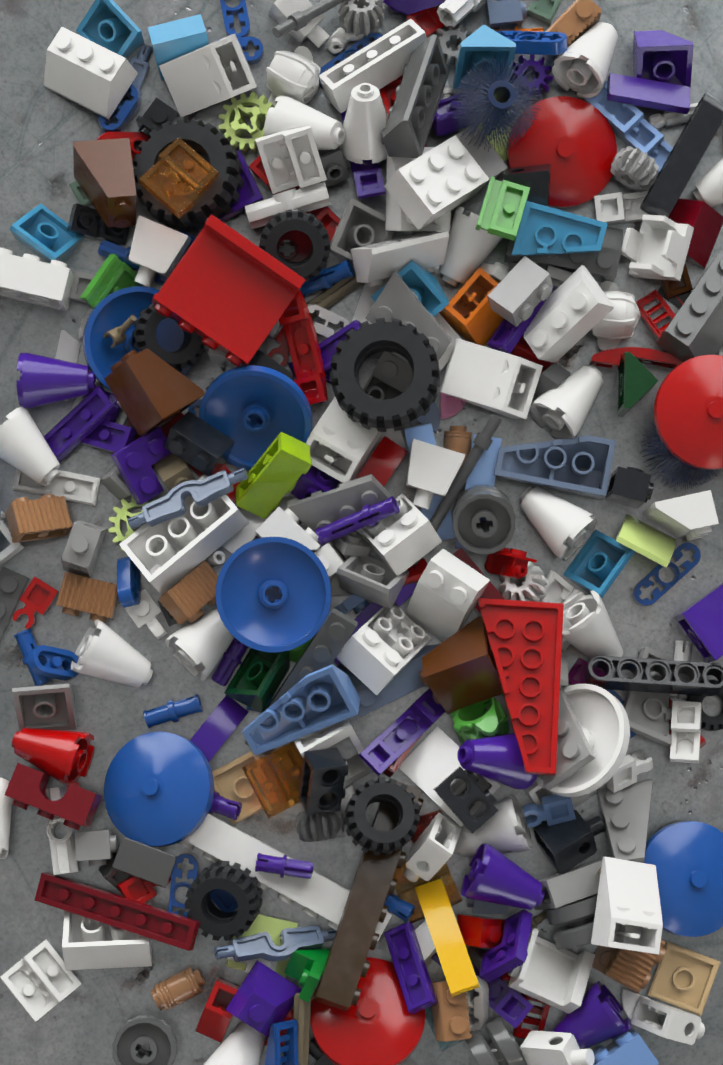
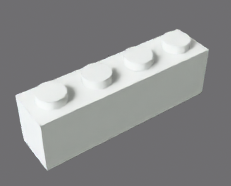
M409 19L320 74L319 78L327 100L342 113L347 110L351 91L354 87L362 83H369L381 89L402 76L404 66L408 64L411 53L427 39L426 33L412 19Z

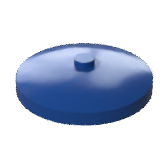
M134 286L115 291L102 299L87 319L83 332L85 360L97 381L109 391L111 389L104 378L112 372L110 367L121 361L120 358L132 350H136L139 353L138 349H134L133 343H136L135 337H132V331H135L136 326L133 323L125 332V342L113 348L110 347L113 344L112 337L104 339L103 335L105 332L121 326L131 315L139 319L141 311L153 304L152 298L155 293L159 292L158 289ZM170 318L160 321L156 328V339L161 348L168 352H174L182 346L184 332L177 325L178 322ZM191 365L177 371L185 376Z
M240 366L222 373L207 388L199 408L200 419L235 441L226 462L241 469L244 467L245 470H250L280 432L306 443L312 430L311 407L300 387L281 372L263 366Z
M263 537L242 545L226 560L216 584V605L224 626L244 645L264 652H284L306 643L321 628L327 618L331 604V584L323 563L309 548L295 540L284 537Z
M149 732L126 743L111 761L104 782L105 806L114 826L125 837L152 847L174 845L191 836L207 817L214 795L212 770L203 752L190 740L169 732Z
M695 821L676 822L661 828L646 843L644 863L656 865L663 922L662 929L674 935L687 937L704 936L723 927V833L711 825Z

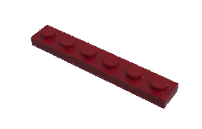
M48 872L41 873L34 899L35 901L187 951L193 950L200 925L199 921Z

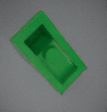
M297 950L292 953L284 973L299 980L298 985L303 987L298 998L309 1003L325 967L330 950Z

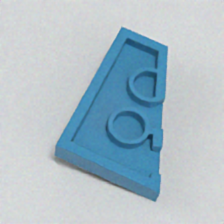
M526 201L511 256L600 252L608 223Z

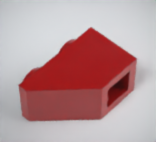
M457 914V923L465 945L494 948L502 943L506 919Z
M221 978L216 980L198 1022L196 1032L222 1043L234 1016L226 1011V1008L238 991L239 986Z

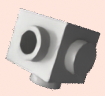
M112 829L74 832L76 861L89 860V866L106 865V859L113 858V853L118 850L117 836L112 835Z

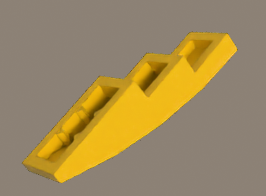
M442 878L415 887L452 997L479 988L477 977Z

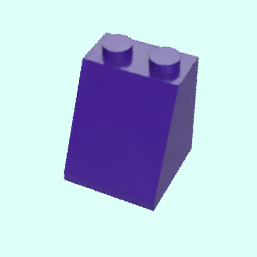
M722 583L674 617L706 663L716 661L723 656Z

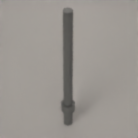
M323 0L303 12L297 11L288 16V20L272 29L273 34L279 38L292 30L298 31L305 27L308 21L346 0Z
M492 414L482 433L478 432L472 450L453 480L446 496L443 497L433 514L430 523L436 532L484 450H488L493 440L491 438L502 421L498 416Z

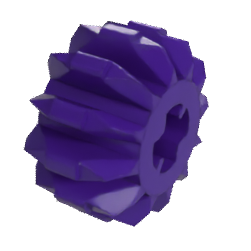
M530 54L528 61L521 55L518 58V64L513 62L512 70L515 66L516 68L510 78V81L513 79L511 84L526 69L521 78L529 72L532 74L533 82L527 84L529 86L524 89L530 87V90L535 89L529 92H534V94H528L527 96L533 95L539 100L542 96L541 92L548 94L550 91L548 84L553 83L554 77L548 74L552 71V67L543 66L545 62L544 57H541L537 62L534 61V54Z

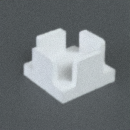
M643 215L640 232L634 228H627L622 244L621 254L631 260L629 275L634 278L680 281L694 228L689 224L675 223L666 216Z

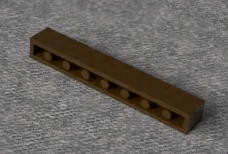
M397 781L396 784L401 786L402 782ZM405 784L407 786L406 791L408 793L413 792L415 795L414 803L419 804V815L424 799L419 798L422 789ZM380 802L372 827L379 831H391L398 824L397 814L391 806ZM402 849L399 851L395 850L390 855L380 853L379 856L373 855V851L370 850L367 853L363 851L314 997L315 1001L346 1012L351 1005L356 1006L361 993V989L357 988L360 977H366L370 966V961L366 960L369 949L374 951L379 938V934L375 933L378 922L383 923L385 920L388 906H385L384 903L387 895H393L397 879H394L393 876L396 868L401 869L406 856V852H403Z

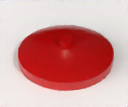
M555 96L538 101L540 103L534 104L538 106H532L531 108L535 107V109H530L532 112H537L533 113L536 116H532V118L534 117L537 120L530 119L531 122L529 123L532 126H529L530 129L524 128L525 135L521 133L523 138L518 133V137L514 134L516 140L512 137V141L508 137V146L506 147L508 168L551 164L549 207L571 208L586 203L605 188L613 175L610 171L612 168L611 164L617 154L614 132L602 113L586 101L568 96Z
M702 355L681 363L663 380L655 398L654 420L663 444L677 459L700 469L715 470L723 468V356Z
M366 958L367 961H370V966L366 977H360L357 988L361 989L358 1002L356 1006L351 1005L347 1012L315 1001L316 988L311 1001V1029L318 1047L334 1064L400 1065L418 1046L425 1026V1009L415 1014L408 1012L393 963L379 958Z

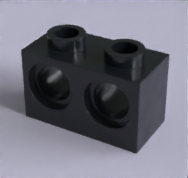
M337 748L304 752L298 798L307 815L340 811L341 801L345 798L344 780L345 776L348 775L349 768L347 760L342 758Z
M459 766L433 790L470 833L473 834L499 811L494 806L498 801L487 789L484 792L480 790L475 784L479 779L473 772L466 769L463 770ZM457 778L462 779L466 783V791L459 796L454 795L450 789L451 782ZM476 800L483 802L485 805V812L481 817H473L469 811L471 803Z

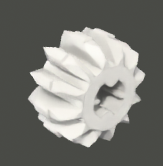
M528 561L527 574L523 578L516 579L502 575L500 578L503 583L498 587L505 600L540 602L538 597L539 595L546 594L544 586L548 582L543 576L542 569Z

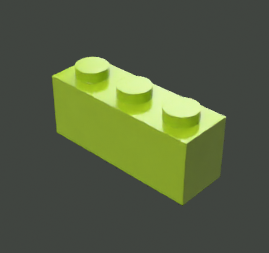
M280 432L247 473L249 478L242 480L237 485L236 506L263 519L272 510L275 511L279 507L284 495L294 489L298 478L309 471L312 464L310 445Z

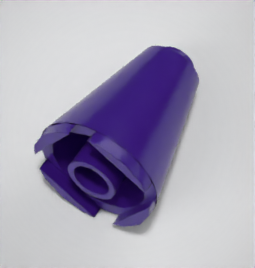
M20 353L18 357L17 371H20V380H17V395L20 407L23 406L29 409L88 395L91 389L96 387V378L94 373L90 371L89 366L32 353Z
M514 733L467 740L458 749L457 758L463 769L511 788L525 790L532 786L537 778V774L525 773Z
M482 843L474 853L469 863V866H471L469 876L465 874L461 886V895L468 899L532 910L534 906L539 907L545 895L541 882L486 843Z
M597 981L584 994L581 1007L569 1014L567 1013L551 1032L571 1033L574 1035L579 1048L586 1049L630 1031L632 1026L628 1017L624 1020L622 1019L621 1011L623 1008L612 992L605 985L601 986L600 981Z

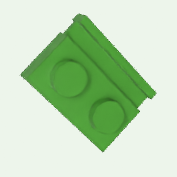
M491 176L475 229H483L488 231L489 234L515 241L530 187L506 180L502 182L495 180V177Z
M110 254L80 296V299L86 301L92 310L102 299L111 293L123 288L139 286V283L134 282L137 274L125 262H122L116 254Z

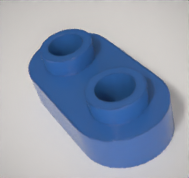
M40 645L28 653V666L36 675L67 681L79 674L71 670L72 661L77 663L79 659L72 651Z

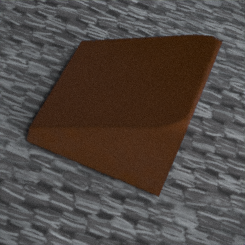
M684 264L680 281L659 279L666 299L693 290L686 264Z

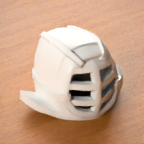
M298 46L294 53L290 51L275 52L274 59L266 69L267 88L272 93L268 103L272 102L276 106L278 101L274 100L282 95L291 97L303 104L309 103L318 92L320 67L313 62L312 53L305 46Z
M612 281L601 283L600 288L614 308L591 329L592 335L597 337L598 347L601 351L617 348L623 339L632 337L641 316L639 308L634 301V295L621 292L619 287Z

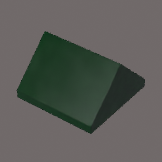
M624 352L618 367V417H623L658 382L653 374L631 352Z
M251 648L224 693L228 697L263 713L290 668L289 651L264 652Z

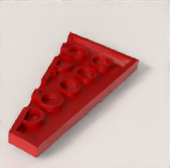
M477 598L525 773L555 776L564 603Z

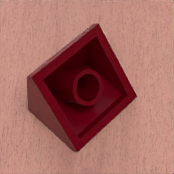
M679 198L668 218L675 223L689 224L694 228L685 262L705 269L723 225V216L704 201Z

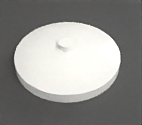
M575 684L561 689L565 692L595 759L551 790L544 787L543 775H537L535 781L540 786L559 796L577 797L597 790L616 773L628 750L630 725L623 705L611 693L592 684Z

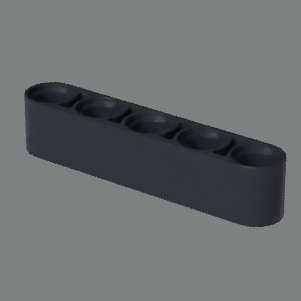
M708 93L703 95L639 209L649 215H662L666 217L670 215L723 121L722 101Z
M596 656L589 662L584 675L587 684L596 685L607 690L715 696L723 688V666L716 663ZM601 668L606 676L598 677L593 673L592 669ZM621 670L631 671L634 678H625L621 674ZM649 672H658L662 676V680L656 681L652 679ZM678 674H686L691 682H682ZM712 675L716 677L719 684H711L706 676Z

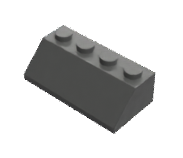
M431 35L411 53L408 64L404 66L401 85L397 86L394 106H391L389 109V120L386 128H383L381 133V142L385 145L389 157L418 158L423 153L449 75L438 35Z
M607 227L600 252L530 255L525 257L544 270H547L548 265L574 273L581 265H584L595 281L614 282L621 255L623 230ZM508 239L505 263H518L524 257L511 256L515 243L513 240Z
M723 249L720 250L656 343L682 362L697 356L717 355L723 346Z

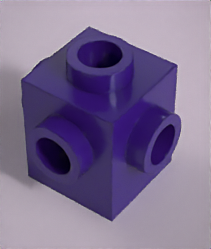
M311 465L309 471L300 476L290 494L299 500L311 497L313 492L321 490L324 493L336 489L340 481Z

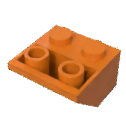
M479 267L449 300V304L439 312L440 315L468 342L484 346L504 319L491 309L488 300V294L499 283Z

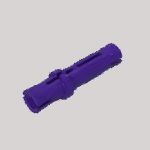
M391 496L372 506L367 504L358 512L315 529V533L319 536L318 541L323 546L328 542L368 525L373 527L378 524V521L398 514L400 512L398 503Z

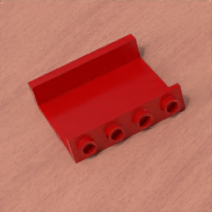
M211 214L205 222L203 229L164 285L153 296L152 303L155 304L154 309L162 316L168 318L171 315L179 321L177 325L189 334H192L194 331L203 337L201 342L214 351L218 348L226 353L225 358L237 367L240 364L247 366L306 279Z

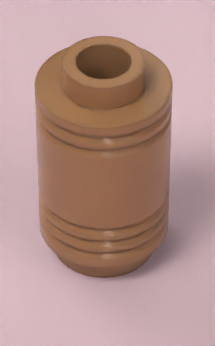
M450 426V431H444L443 448L465 454L460 466L461 468L471 451L472 432H466V426Z
M190 966L155 984L151 994L159 1010L166 1009L168 1011L170 1008L176 1007L203 993L202 986L206 983L200 970L194 971Z

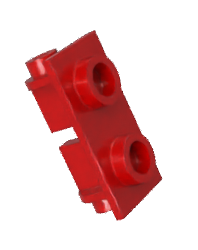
M504 547L493 554H488L484 566L490 574L521 579L527 574L528 561L536 563L537 560L527 558L526 551Z

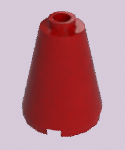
M24 727L20 732L17 731L12 739V747L17 756L65 786L69 787L70 783L79 786L80 783L76 781L79 776H86L92 762L94 746L90 745V740H94V736L87 732Z

